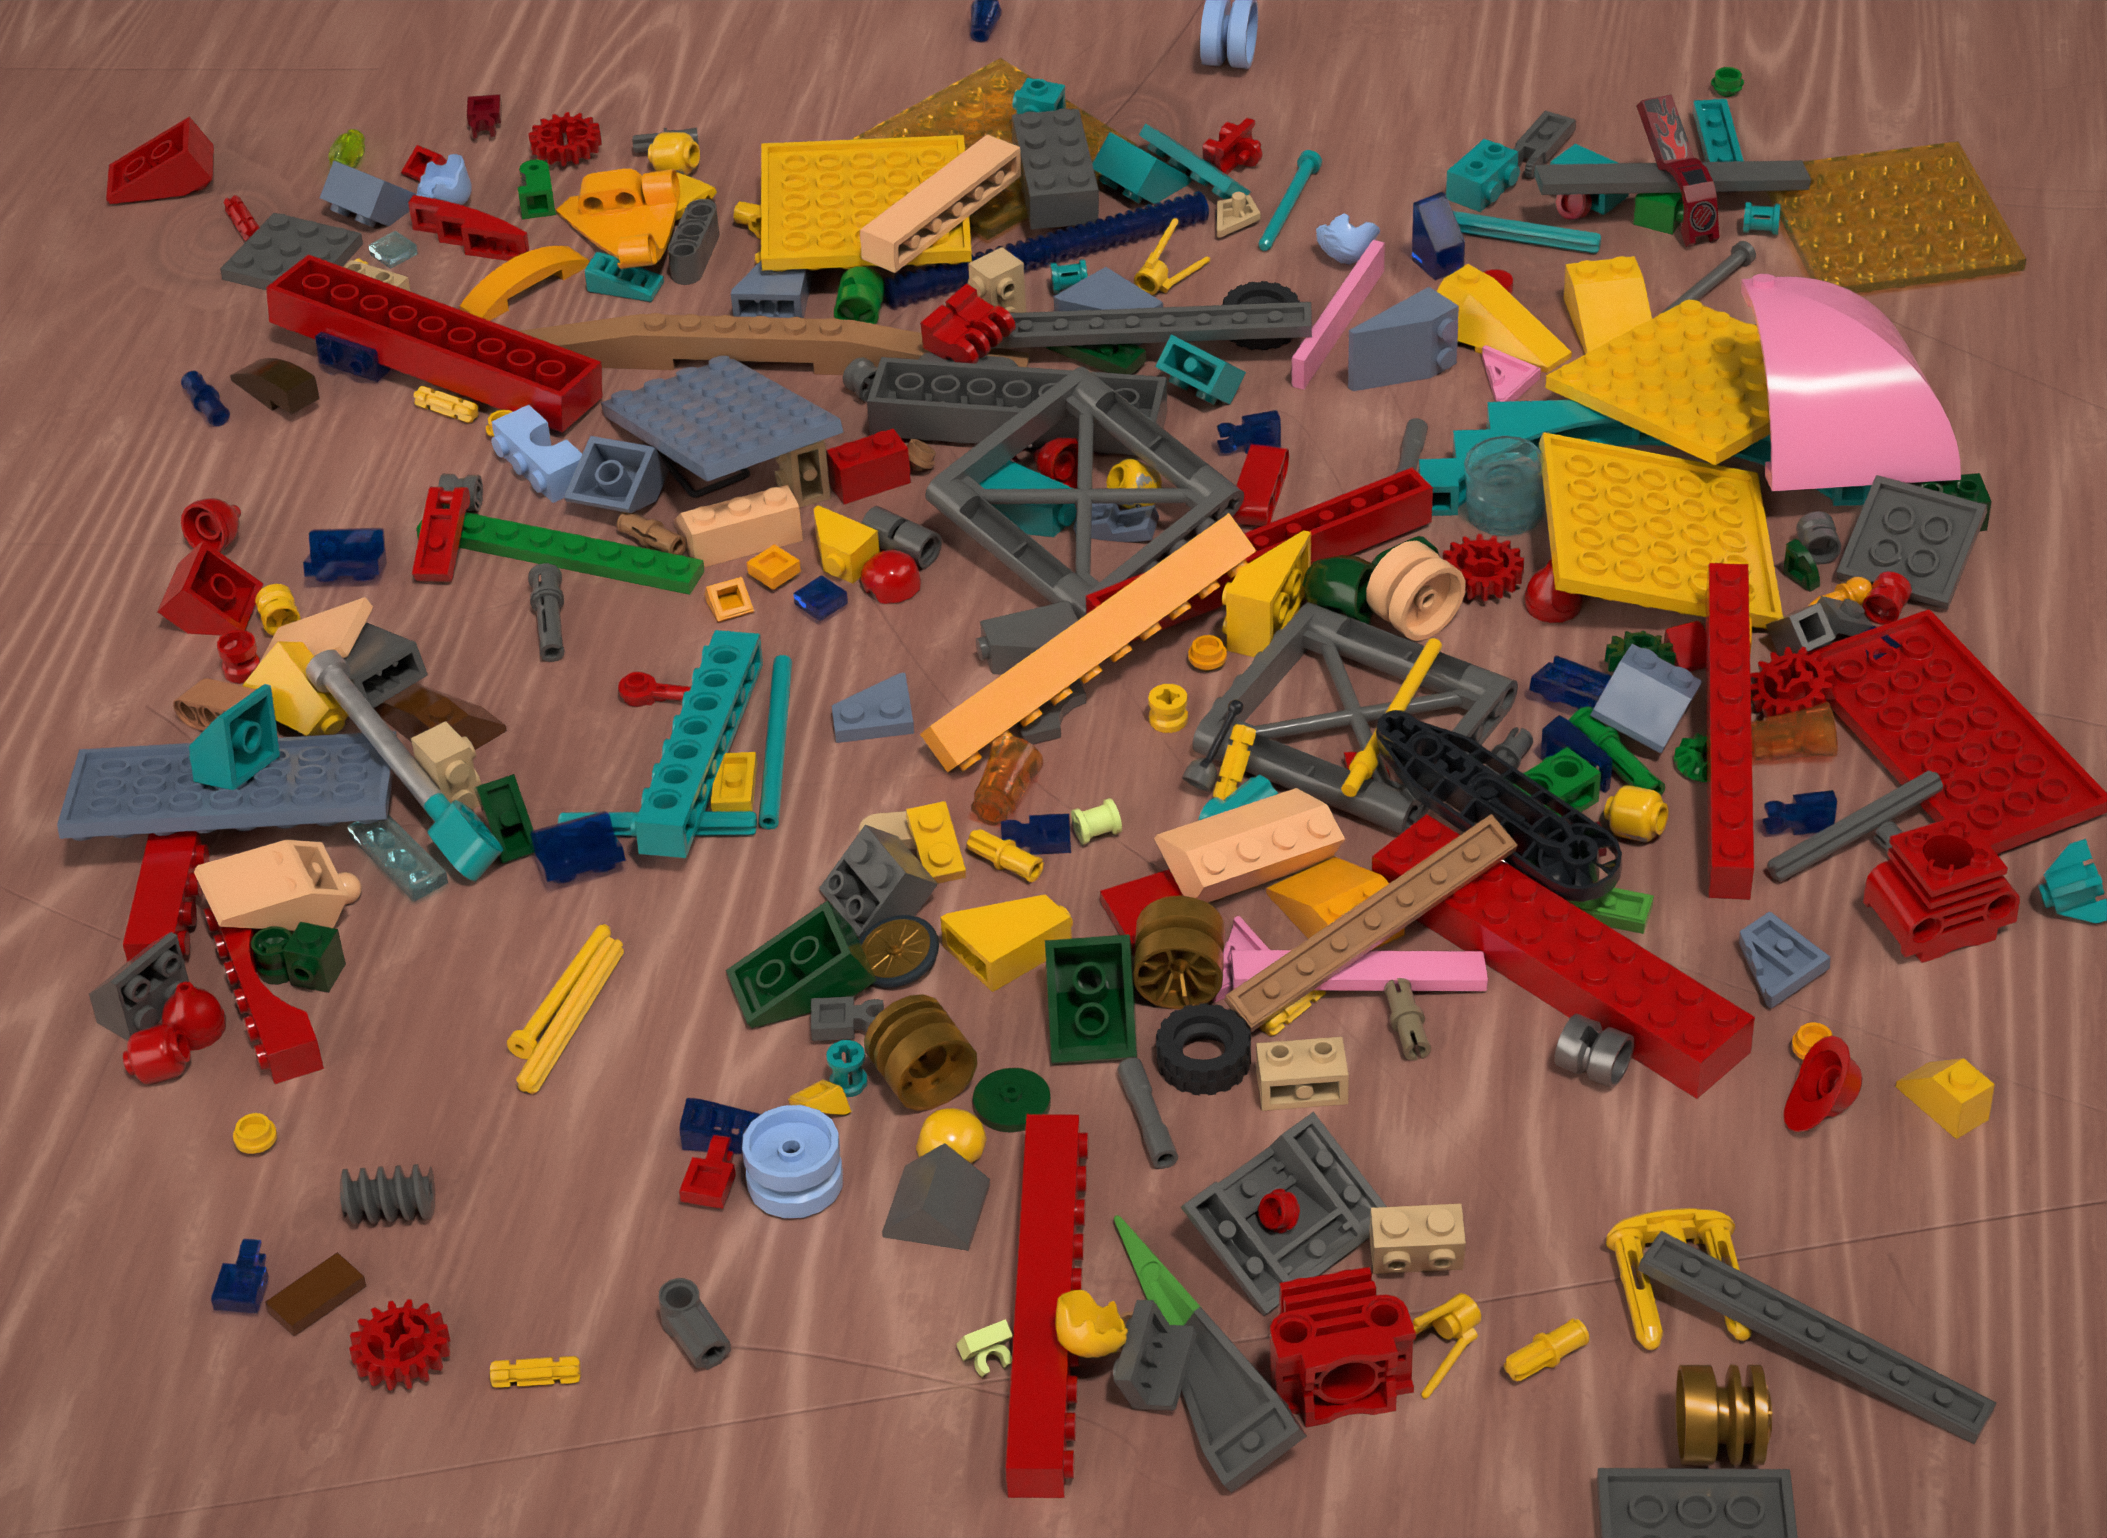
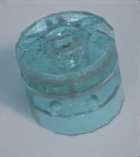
M1499 436L1488 438L1476 444L1467 453L1464 462L1467 486V513L1469 520L1479 530L1501 536L1521 534L1534 528L1543 519L1546 509L1542 478L1544 460L1541 450L1537 446L1520 437Z

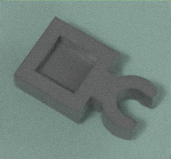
M854 996L811 999L812 1041L855 1039V1030L867 1032L869 1025L875 1019L874 1016H877L884 1009L883 1000L871 999L861 1005H854Z

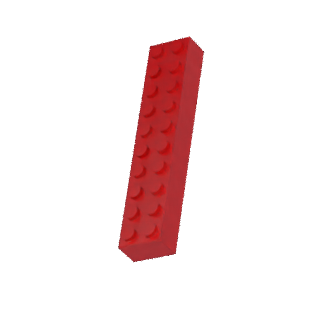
M309 254L266 287L269 322L501 410L514 412L530 405L548 422V427L553 430L564 432L603 397L601 361Z
M1426 814L1372 856V871L1382 875L1391 883L1460 836V834ZM1500 861L1416 919L1464 951H1483L1487 966L1567 1017L1571 1018L1574 1014H1580L1599 1022L1602 1031L1612 1027L1632 1035L1635 1040L1632 1058L1696 1099L1751 1053L1755 1021L1753 1015L1504 861Z

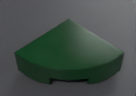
M1796 538L1788 542L1785 550L1783 573L1809 592L1820 587L1818 568L1810 552Z

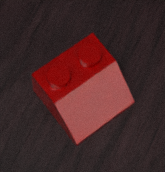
M894 428L826 450L829 485L843 505L911 483L908 447Z
M202 541L178 563L157 612L187 634L222 636L233 630H245L256 604V596L264 583L208 543Z

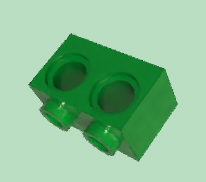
M1568 747L1553 756L1545 758L1540 764L1523 773L1579 812H1583L1599 802L1601 772Z

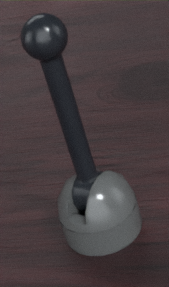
M1234 699L1229 702V713L1206 757L1196 759L1187 766L1182 779L1200 790L1211 792L1218 775L1217 768L1212 761L1235 716L1241 714L1244 709L1243 703L1240 700Z

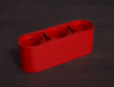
M1257 444L1250 445L1236 485L1244 492L1243 503L1232 516L1237 524L1261 527L1271 523L1287 476L1289 465L1288 448Z

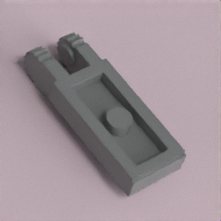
M1544 111L1515 143L1513 150L1519 151L1518 166L1521 167L1524 157L1529 159L1524 171L1526 177L1534 178L1535 165L1546 163L1576 130L1575 119Z

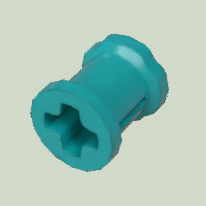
M1746 202L1743 233H1749L1750 230L1772 231L1773 235H1778L1781 204L1775 203L1774 207L1752 206L1751 202Z
M1085 259L1079 260L1078 264L1058 266L1056 263H1050L1054 294H1058L1060 290L1067 289L1088 277Z
M841 1040L832 1044L826 1052L827 1063L833 1072L829 1077V1082L841 1086L846 1097H854L861 1094L868 1085L867 1074L862 1069L865 1061L864 1048L861 1044L852 1040ZM843 1052L846 1056V1063H844V1061L842 1060L841 1054ZM848 1074L852 1077V1085H849Z

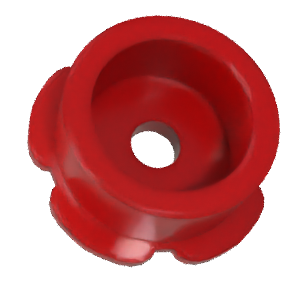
M1279 1188L1266 1194L1261 1199L1259 1217L1266 1228L1273 1229L1277 1233H1284L1287 1229L1291 1230L1296 1226L1300 1207L1292 1192H1286L1284 1189Z

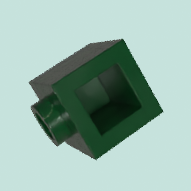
M300 922L283 949L292 986L329 993L346 965L339 931L335 928Z

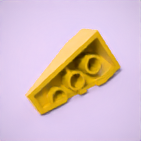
M1470 264L1463 266L1444 278L1437 289L1438 293L1459 306L1457 343L1461 342L1475 346L1476 353L1482 354V347L1486 345L1541 368V372L1549 373L1572 358V352L1500 283Z

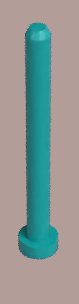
M1305 150L1300 154L1297 160L1299 169L1258 242L1259 248L1262 251L1271 249L1310 175L1319 171L1322 165V158L1317 152Z

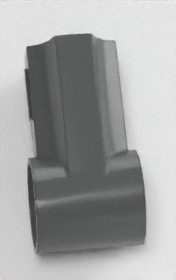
M675 1278L667 1281L660 1288L658 1296L663 1330L669 1336L677 1339L696 1368L703 1367L709 1370L721 1364L723 1358L731 1352V1344L701 1302L697 1285L685 1278Z

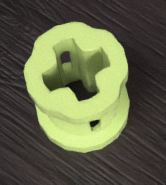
M1111 798L1105 799L1103 805L1081 811L1077 808L1071 811L1072 825L1082 845L1089 843L1090 838L1107 832H1112L1113 834L1122 832L1121 818Z

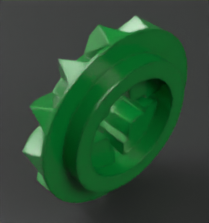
M1696 732L1692 739L1682 738L1680 746L1675 748L1674 762L1677 769L1686 777L1700 782H1707V761L1703 762L1702 757L1704 752H1707V736H1702Z

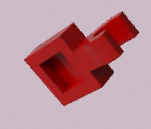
M713 1135L705 1159L692 1157L679 1189L681 1202L720 1209L724 1208L736 1176L735 1165L732 1164L734 1153L733 1151H728L731 1137Z

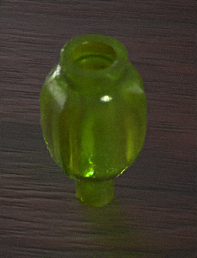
M349 129L346 133L340 134L335 139L328 154L331 167L333 161L354 169L357 167L365 153V137L360 131Z

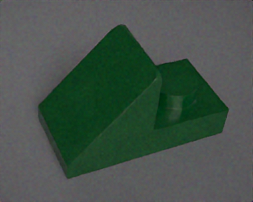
M514 774L474 787L487 824L486 827L503 847L502 853L498 856L501 864L540 851Z

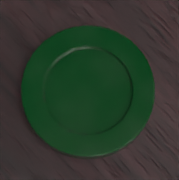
M1004 1068L986 1075L979 1081L973 1093V1107L977 1118L987 1127L1000 1132H1021L1026 1130V1114L1049 1113L1051 1094L1046 1081L1035 1072L1023 1068Z

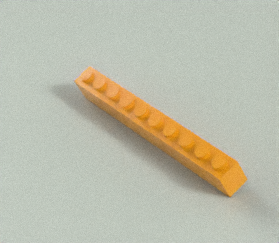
M1228 513L920 733L921 737L947 773L958 765L962 771L966 770L982 758L978 750L988 743L993 749L1013 736L1008 730L1017 722H1020L1023 727L1030 724L1043 714L1038 707L1048 700L1054 706L1073 693L1069 687L1070 684L1079 678L1083 684L1087 683L1103 671L1099 666L1102 661L1110 657L1113 663L1132 650L1128 643L1139 636L1142 641H1145L1162 629L1158 623L1159 620L1169 615L1173 621L1191 608L1187 602L1191 597L1198 594L1202 600L1219 588L1220 585L1216 579L1227 573L1230 579L1237 575L1240 568L1248 564L1245 559L1256 551Z

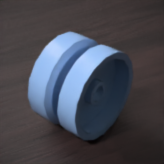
M1230 0L1205 1L1200 33V57L1203 65L1220 67L1227 56L1228 62L1233 68L1249 69L1251 67L1258 30L1257 0H1234L1232 7Z
M804 1105L780 1106L765 1111L754 1119L743 1134L742 1152L746 1167L747 1189L754 1204L764 1212L781 1218H804L821 1212L836 1200L843 1187L839 1132L832 1119L823 1112Z

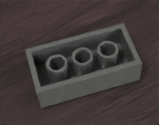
M1079 109L1025 112L1012 115V144L1020 147L1021 177L1019 179L1030 229L1099 223V189Z

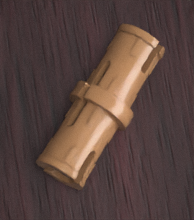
M622 512L618 517L617 529L638 539L643 547L648 549L656 548L662 552L676 555L684 553L687 546L686 538L664 528L662 522L656 519L648 520L634 512Z

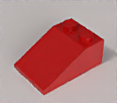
M189 116L109 164L106 200L110 204L185 196L194 190L204 189L213 179V143Z

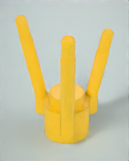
M1177 218L1171 221L1154 252L1150 253L1145 264L1134 276V284L1150 295H1155L1159 290L1167 293L1174 284L1210 262V257L1206 256L1173 277L1168 278L1167 266L1158 259L1178 225L1179 220Z
M1458 1293L1444 1304L1413 1320L1416 1335L1434 1325L1438 1334L1443 1338L1458 1339L1421 1392V1396L1424 1399L1429 1398L1435 1388L1438 1387L1466 1346L1478 1338L1474 1327L1480 1323L1481 1313L1474 1300L1466 1294Z

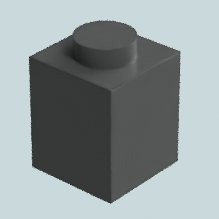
M1821 603L1796 610L1766 624L1779 657L1784 655L1786 647H1790L1792 653H1798L1803 646L1807 648L1808 652L1836 639Z

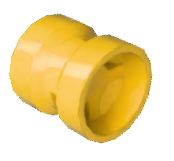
M271 584L258 592L255 599L256 607L261 615L263 627L268 634L274 636L278 627L301 620L292 591L287 586Z

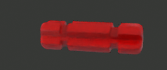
M234 195L232 198H226L223 202L226 206L225 211L241 233L243 239L247 241L260 227L239 196Z

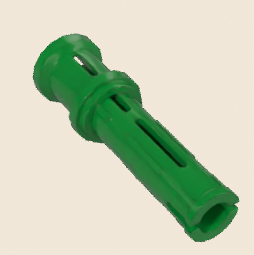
M1583 707L1571 716L1567 722L1566 732L1572 738H1579L1587 746V752L1593 758L1603 759L1630 786L1654 790L1662 796L1666 788L1665 784L1620 742L1619 733L1614 728L1606 727L1601 721L1590 716L1593 711L1592 707Z

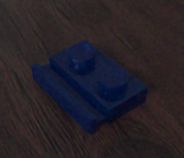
M1555 656L1553 663L1548 662L1531 676L1529 690L1541 694L1546 700L1562 702L1578 710L1586 706L1594 709L1612 676L1560 656Z

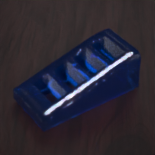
M1560 715L1542 729L1540 759L1544 760L1568 747L1595 768L1596 765L1599 766V771L1601 772L1600 791L1606 793L1610 790L1613 760L1569 720Z
M687 1098L679 1128L682 1150L708 1152L713 1135L731 1137L728 1151H733L734 1154H743V1134L750 1123L761 1114L703 1099ZM739 1129V1133L734 1134L732 1130Z

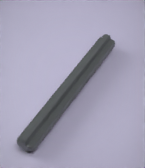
M1927 771L1774 857L1767 863L1770 875L1774 880L1784 881L1878 828L1883 823L1892 820L1938 794L1943 789L1940 776L1936 772Z

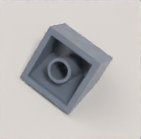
M333 161L319 198L332 203L330 210L349 217L351 211L357 213L356 221L374 228L376 221L391 226L410 211L408 202L416 193Z
M590 436L563 498L566 502L633 513L657 501L669 469L655 447Z
M1631 644L1590 716L1662 753L1683 720L1703 681L1694 677L1687 669L1675 667L1660 659L1653 651Z

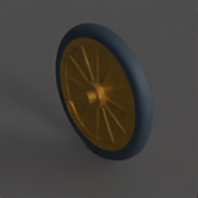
M897 915L883 919L871 926L859 939L877 980L871 985L881 988L900 987L919 979L931 968L939 950L938 935L932 925L926 920L912 915Z

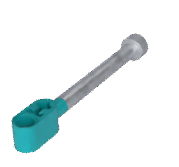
M325 650L317 654L306 667L308 679L318 691L330 692L433 819L435 823L428 829V835L450 863L462 875L472 881H477L502 853V845L468 806L457 800H454L452 803L448 801L348 678L350 667L336 650Z

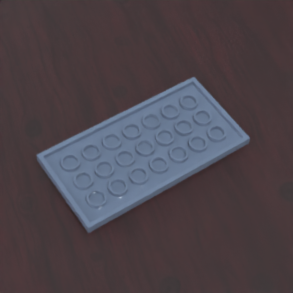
M729 356L712 358L709 360V365L700 368L687 367L676 372L677 376L666 380L662 378L649 380L644 383L643 388L635 391L622 390L615 392L611 395V399L601 402L605 417L647 444L655 447L658 451L707 482L843 433L840 418L737 360L730 359Z
M363 733L278 738L280 757L235 790L193 781L192 766L189 760V745L191 743L79 749L57 827L59 839L72 838L77 841H85L97 836L128 838L135 834L148 833L167 836L181 831L210 833L217 829L236 828L239 831H249L265 826H277L287 829L293 828L298 824L317 823L320 826H332L338 822L349 821L370 824L387 819L394 771Z

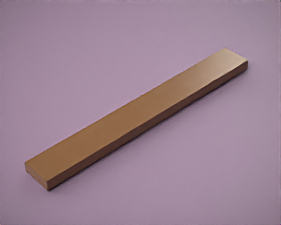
M1492 814L1225 995L1224 1001L1231 1010L1237 1013L1239 1018H1243L1246 1021V1027L1250 1029V1033L1514 853L1518 845Z

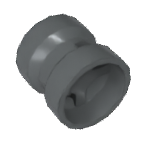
M443 473L441 475L438 487H443L445 491H453L455 487H467L469 489L470 505L466 511L478 512L481 509L483 482L480 475L468 474L465 478L460 479L455 474ZM444 505V508L450 509V505Z
M1816 511L1804 515L1799 520L1796 526L1798 538L1810 552L1817 565L1826 564L1836 559L1841 552L1842 545L1836 533L1832 517L1825 512Z

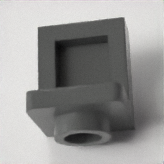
M1821 596L1817 602L1821 603L1834 636L1837 633L1854 636L1871 630L1874 627L1864 616L1865 611L1863 607L1851 599L1841 601ZM1833 640L1818 646V648L1831 644Z

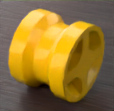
M1161 684L1150 691L1148 697V704L1151 708L1149 711V723L1152 728L1162 733H1173L1180 731L1188 723V711L1186 709L1188 696L1185 689L1175 684Z

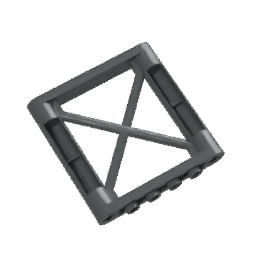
M1078 367L939 473L928 485L925 498L1049 602L1056 604L1069 601L1077 619L1080 620L1086 615V595L1147 572L1228 513L1233 516L1243 503L1244 492L1087 368ZM1070 413L1079 419L1077 489H984L979 485V483ZM1094 422L1177 488L1092 489ZM1185 503L1191 508L1189 512L1101 582H1098L1090 575L1092 504ZM991 504H1077L1075 573Z
M1306 603L1282 630L1279 629L1274 634L1271 643L1263 652L1260 651L1255 655L1252 664L1243 674L1236 676L1230 689L1222 697H1218L1215 700L1211 710L1201 720L1195 731L1193 750L1205 756L1208 754L1229 713V702L1234 699L1240 700L1243 703L1244 709L1241 714L1235 716L1214 757L1215 760L1223 762L1227 746H1232L1233 740L1230 739L1235 724L1251 727L1256 730V736L1253 746H1248L1247 751H1250V756L1245 772L1255 776L1262 775L1270 780V782L1290 790L1297 788L1327 805L1401 834L1420 820L1429 811V808L1416 800L1405 785L1390 779L1381 755L1377 758L1378 766L1372 775L1373 779L1364 780L1357 794L1354 797H1348L1343 794L1341 787L1350 774V770L1272 739L1351 725L1361 751H1363L1372 736L1367 722L1379 720L1385 714L1391 702L1361 707L1340 656L1405 680L1424 646L1315 604ZM1308 649L1323 655L1345 710L1257 726L1245 723L1248 717ZM1439 652L1420 684L1421 687L1438 694L1412 698L1405 712L1415 714L1455 706L1466 709L1468 712L1452 731L1468 736L1482 745L1513 706L1517 695L1518 683L1514 679ZM1416 782V784H1418L1419 786H1421L1422 788H1424L1425 790H1427L1428 792H1430V791H1429L1428 789H1426L1424 786H1422L1421 784H1419L1418 782Z

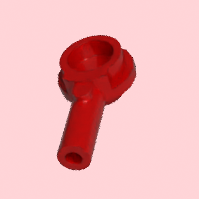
M639 671L626 675L618 684L620 696L626 704L633 707L651 706L655 701L663 702L666 699L682 701L684 692L691 689L690 686L656 683L653 676Z

